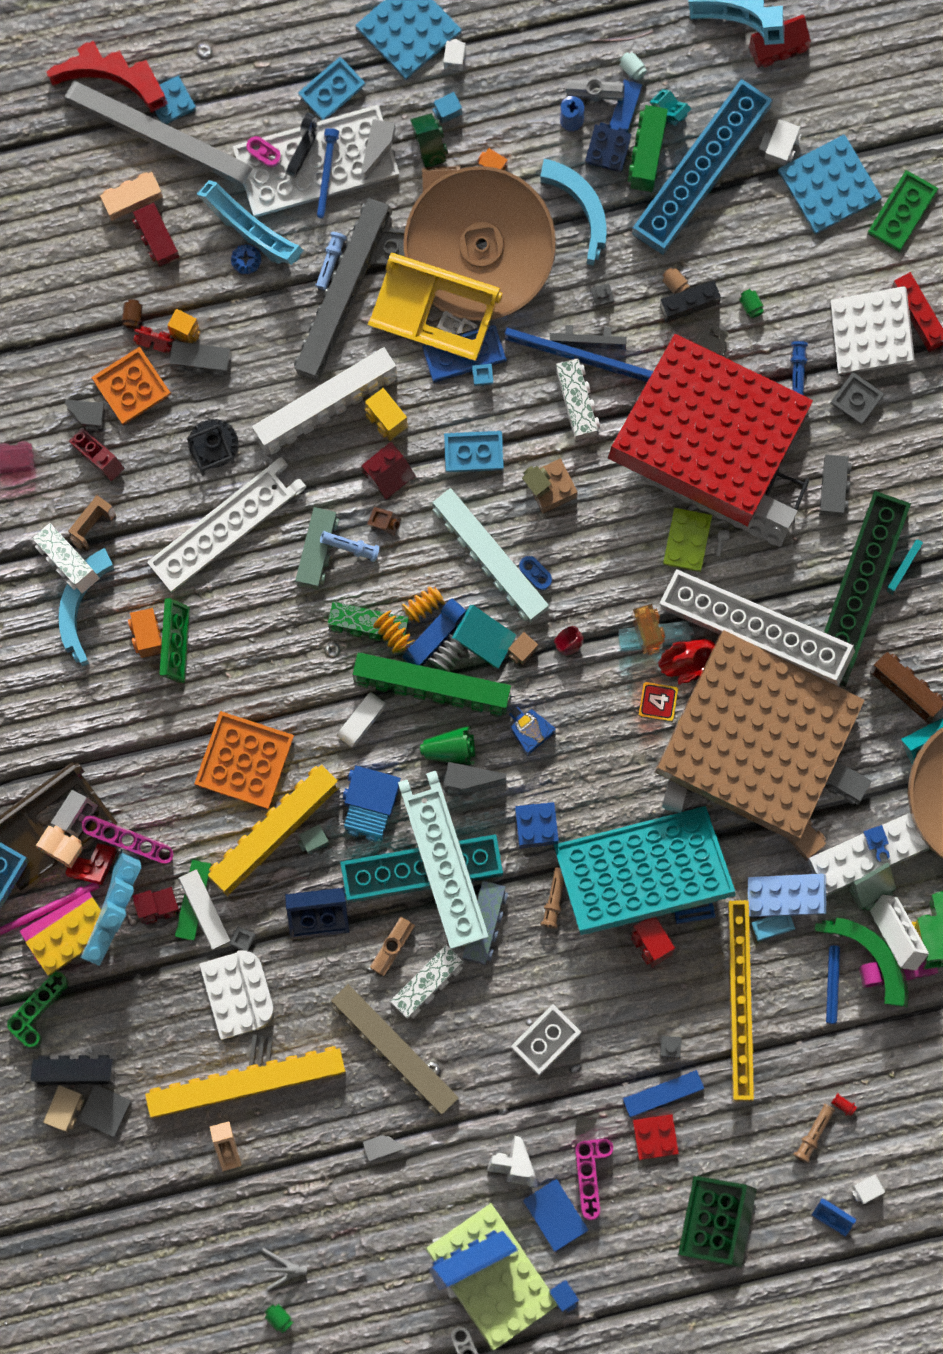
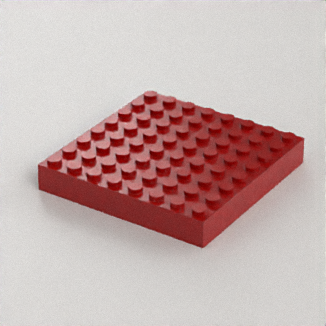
M674 334L613 442L607 459L748 527L803 424L813 400Z

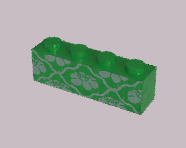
M332 602L328 628H331V631L335 633L345 631L350 632V635L354 637L364 635L369 636L371 640L380 641L384 635H379V629H374L373 625L385 612ZM396 615L394 623L401 622L398 628H406L403 635H406L409 617Z

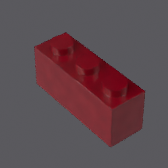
M154 202L134 211L135 219H132L136 230H141L143 234L140 236L144 246H149L151 251L148 253L152 262H157L160 267L179 258L178 250Z

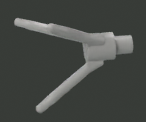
M262 1248V1252L286 1266V1268H264V1272L286 1273L285 1277L268 1286V1291L293 1277L307 1275V1267L293 1265V1263L287 1262L274 1253Z

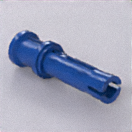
M794 341L791 342L793 351L792 358L790 359L793 365L792 390L804 395V366L808 362L806 358L808 343Z

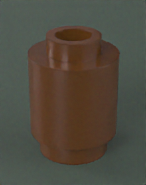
M129 299L128 302L124 303L122 314L123 327L137 329L138 325L141 324L143 305L139 304L138 300Z

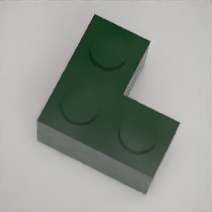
M432 113L410 119L424 167L427 168L447 162L445 155L448 154L446 144H442L441 138H444V133L439 120L434 119Z

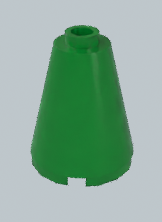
M466 726L424 740L423 744L420 745L421 756H424L427 760L468 766L473 765L475 761H471V757H475L474 735H470L468 731L472 730L471 727Z

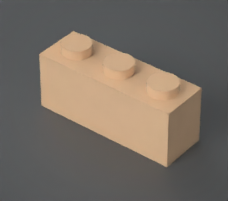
M152 172L142 173L137 179L125 181L119 187L107 189L100 195L111 221L163 198Z

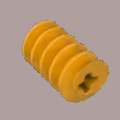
M435 586L434 589L427 587L428 594L421 591L422 598L415 595V602L409 599V607L405 604L401 605L402 610L409 617L412 624L413 620L420 623L419 616L427 618L426 611L433 614L432 607L439 610V602L445 605L442 595Z
M390 610L381 615L373 627L374 629H379L378 634L384 635L383 640L389 641L387 646L393 647L392 652L396 654L408 649L414 644L415 640L408 642L410 634L403 635L406 628H398L401 622L394 623L396 615L389 617V614L392 612Z

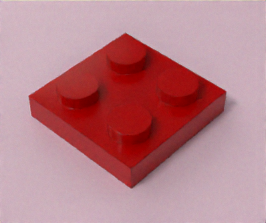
M672 1114L633 1120L639 1160L679 1154Z

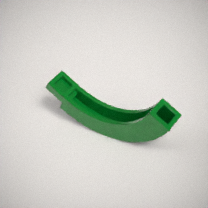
M836 917L835 925L833 921L822 920V924L816 923V932L846 936L865 946L875 957L881 968L885 982L884 1003L892 1006L908 1007V985L904 970L898 965L893 952L884 939L869 928L843 918Z

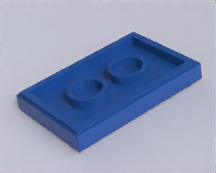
M557 1179L523 1200L554 1252L589 1231Z

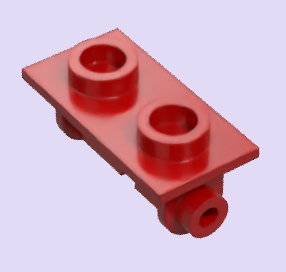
M145 326L135 329L134 332L139 334H135L133 342H136L137 345L150 348L151 342H155L154 350L164 353L171 352L172 345L169 343L175 341V338L170 337L171 334L166 332H159L158 334L152 332V328Z

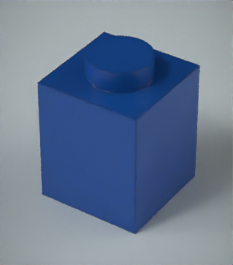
M566 1280L549 1290L562 1312L566 1310L568 1313L578 1307L576 1302L579 1299Z

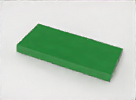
M905 170L867 234L901 252L939 188Z
M165 598L159 675L177 683H184L190 607L174 599Z

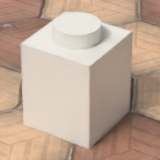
M460 40L446 41L443 61L444 69L462 71L465 43H462Z
M876 1174L854 1185V1191H852L857 1202L860 1201L862 1205L885 1193Z

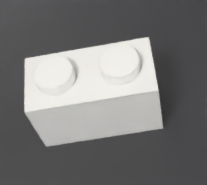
M779 119L764 159L782 166L786 165L788 161L791 162L795 151L792 150L794 144L798 145L802 136L799 133L800 126Z

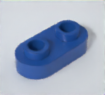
M525 556L521 559L519 569L528 581L538 590L548 589L552 583L551 574L536 558ZM527 564H530L533 568L531 570H527L525 566ZM544 578L546 582L541 584L538 580Z

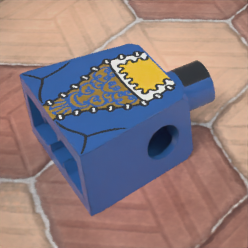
M516 707L509 713L515 721L511 726V731L527 756L556 732L554 726L532 709L524 714Z

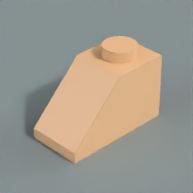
M230 1122L211 1126L212 1139L222 1171L242 1166Z

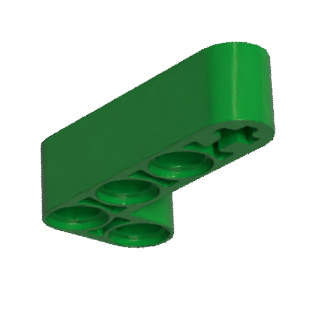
M61 972L51 974L8 1020L7 1027L9 1031L30 1049L38 1048L42 1042L41 1035L32 1025L68 987V979ZM56 978H58L59 980L61 979V986L58 984L56 985V982L54 981ZM49 985L56 991L55 993L48 988ZM45 991L49 992V999L47 1001H41V993ZM30 1006L36 1008V1013L33 1016H27L26 1010ZM21 1021L22 1028L14 1031V1022ZM35 1034L37 1037L36 1042L28 1044L27 1037Z

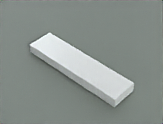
M197 869L179 877L180 884L211 949L229 942L230 939Z

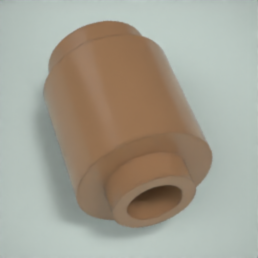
M670 268L663 274L662 282L673 294L690 288L687 279L677 268L673 270Z

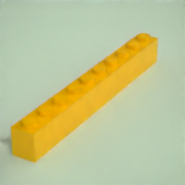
M749 900L728 901L732 1102H752L754 1100Z
M336 1046L327 1047L324 1049L325 1052L317 1053L316 1051H310L300 1058H297V1055L286 1057V1061L279 1063L278 1060L266 1062V1066L258 1067V1064L247 1066V1070L240 1072L239 1069L229 1070L227 1075L220 1076L219 1073L208 1075V1079L200 1081V1078L188 1080L189 1084L181 1085L178 1082L170 1084L169 1088L161 1090V1087L149 1089L150 1093H146L145 1096L150 1118L162 1117L346 1074L341 1049H336Z

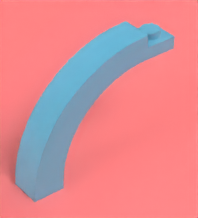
M544 159L540 183L553 185L570 194L580 204L587 216L591 232L587 265L594 266L595 260H599L600 251L605 249L606 219L602 204L593 188L581 175L561 163Z
M105 548L85 560L99 578L114 570ZM67 583L60 601L59 630L67 653L75 650L72 652L75 662H80L83 667L90 663L79 641L77 614L87 590L81 593L77 588L73 590Z

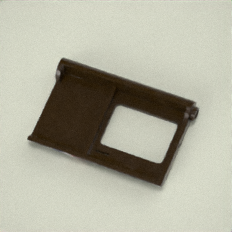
M71 762L0 815V843L30 860L16 883L22 894L63 865L37 848L36 844L45 830L38 822L36 816L68 791L80 785L91 801L98 805L97 809L100 814L97 818L115 825L118 824L82 775L85 771L79 763L74 764ZM91 821L85 828L93 830L96 827V823ZM109 827V828H106V829L104 830V833H103V834H105V833H106L107 831H109L111 828H110V827ZM83 830L78 837L82 841L81 845L84 849L98 839L87 835Z

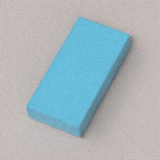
M771 916L751 922L757 942L795 930L791 916Z

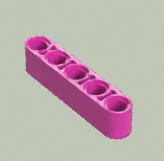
M87 816L82 820V829L87 835L160 863L166 864L173 859V850L167 844L94 816ZM87 821H94L96 823L95 829L87 830L85 828ZM110 827L114 829L115 833L112 837L108 838L103 833L106 828ZM131 835L133 837L132 843L124 844L122 842L123 836ZM143 842L151 843L149 851L144 852L140 849ZM162 849H167L170 852L169 856L165 859L159 857V852Z

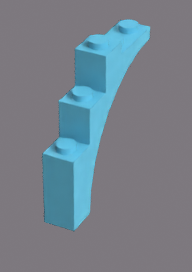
M688 0L690 19L718 18L740 22L758 31L764 38L765 45L784 43L783 6L765 7L764 0Z
M209 180L197 193L202 201L225 225L235 228L248 243L257 246L270 261L278 264L285 262L292 265L299 260L301 253L304 251L299 245L281 237L257 220L218 183Z
M121 849L113 865L112 879L103 907L81 955V958L100 966L126 916L125 908L134 892L133 884L141 870L140 858Z

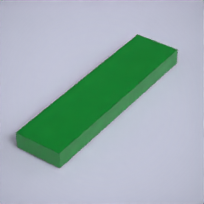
M196 860L191 862L189 873L197 869L205 888H207L209 869L212 864ZM184 893L175 937L195 941L199 922Z

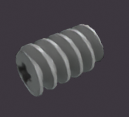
M453 635L448 636L450 642L446 640L443 642L445 648L439 646L438 650L440 653H433L435 659H428V662L435 669L451 672L448 665L455 667L456 665L453 660L460 661L459 653L465 655L463 650L465 647L453 640Z

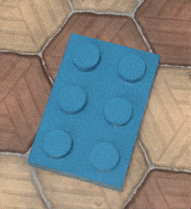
M339 57L301 89L298 95L321 120H326L366 85L355 71Z
M502 431L444 433L446 473L504 470Z

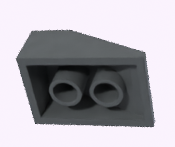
M448 762L444 792H448V796L459 797V795L464 796L506 785L507 774Z

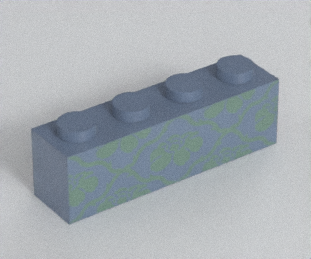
M482 881L477 902L489 938L466 944L463 960L486 965L487 961H491L494 950L490 949L492 941L496 942L498 930H495L497 922L501 923L503 911H500L502 903L506 904L508 893L505 892V886Z

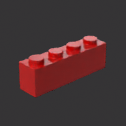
M909 272L895 279L891 288L903 286L907 288L910 321L928 352L942 346L943 327L912 273Z

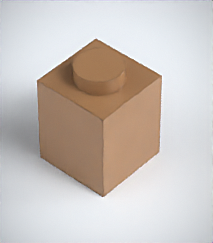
M523 632L508 648V653L510 654L508 657L517 664L519 662L523 665L538 649V644Z

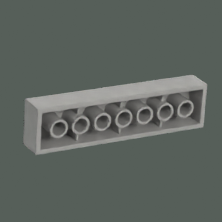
M642 477V480L647 484L656 486L667 494H672L686 503L697 506L702 511L715 515L718 519L732 523L735 527L742 528L753 536L760 537L770 544L779 547L783 544L797 513V510L764 495L747 527L651 479Z

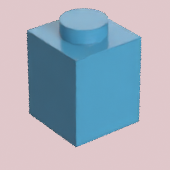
M454 92L434 101L433 114L436 119H440L442 124L463 115L462 106Z

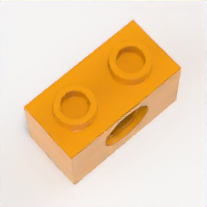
M178 309L175 310L167 325L171 337L184 343L192 344L193 341L196 342L201 333L197 318Z

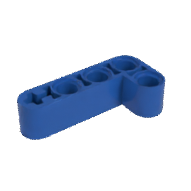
M451 598L441 609V614L411 645L402 658L407 663L423 666L433 653L438 650L439 646L448 639V636L457 629L467 610Z

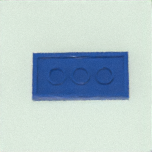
M495 324L488 327L476 361L427 344L422 346L433 383L472 372V366L492 364L493 366L506 362L505 353ZM479 329L458 336L475 340Z

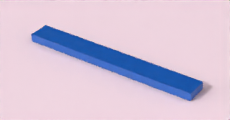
M507 328L505 332V340L570 360L578 358L580 363L644 382H648L653 373L651 370Z

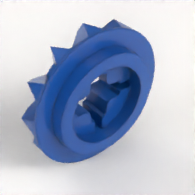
M245 244L238 246L232 252L231 264L241 274L253 273L261 264L260 252L254 245ZM245 252L251 258L248 260L247 266H245L244 260L241 259L244 257Z

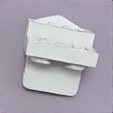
M515 1136L511 1144L510 1158H508V1155L497 1153L496 1156L493 1155L488 1164V1171L507 1174L506 1182L537 1187L535 1173L522 1138Z

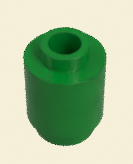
M748 289L740 294L742 297L739 298V301L747 316H750L751 319L765 312L763 310L764 305L756 290L751 291V289Z
M272 1304L264 1312L266 1314L265 1320L277 1332L280 1331L282 1334L294 1323L291 1320L292 1317L279 1304L276 1306Z

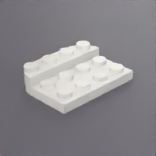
M237 951V953L200 963L221 1040L261 1029L269 1023L273 1016L274 1007L262 964L252 952Z

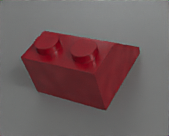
M392 442L388 443L361 465L362 472L386 500L416 477L404 456Z

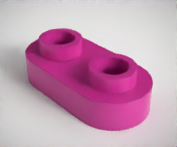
M258 136L251 137L247 141V151L255 159L267 167H276L280 163L281 154L270 143ZM254 146L260 147L258 150L253 149ZM270 156L275 157L273 161L268 160Z

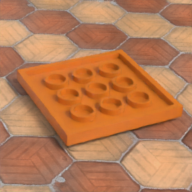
M220 711L194 785L269 810L294 735Z

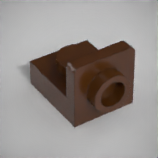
M374 507L367 525L395 536L396 531L400 527L401 518L392 511Z

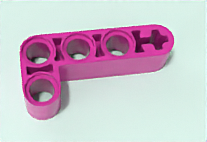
M878 962L864 964L859 967L863 988L885 984ZM923 962L917 970L903 969L906 980L938 974V968L924 969Z
M608 1139L582 1141L577 1144L575 1150L582 1215L590 1221L598 1218L600 1214L595 1159H604L611 1156L614 1147ZM603 1143L608 1144L610 1147L609 1153L602 1154L599 1151V1145ZM583 1145L590 1148V1154L587 1156H582L579 1153V1148ZM588 1165L592 1168L590 1176H584L581 1173L583 1166ZM589 1185L594 1188L592 1196H586L583 1193L585 1186ZM596 1199V1202H592V1208L596 1209L597 1212L590 1216L589 1213L585 1212V1210H588L589 1205L588 1202L584 1203V1200Z

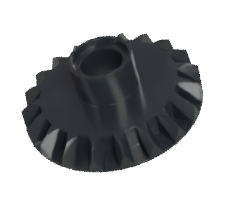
M216 418L201 421L191 431L190 436L212 426L220 425L233 458L238 450L237 433L224 420ZM217 429L191 439L203 466L228 457ZM212 438L218 440L215 445H209L208 441ZM188 443L189 451H190L192 457L194 458V455H193V453H192V451H191V448H190V446H189V443ZM230 460L212 468L224 466L225 464L229 463Z

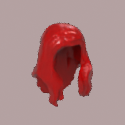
M708 639L673 643L670 649L662 653L661 659L658 661L661 673L670 677L679 676V685L699 679L715 644Z

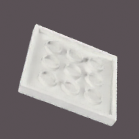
M905 286L831 300L838 374L845 375L852 372L856 373L915 362L908 295Z

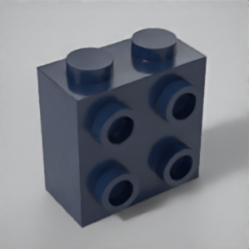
M606 123L595 124L585 163L622 173L632 134L624 128L612 129L611 125Z

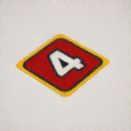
M645 682L643 684L639 715L672 721L678 688Z

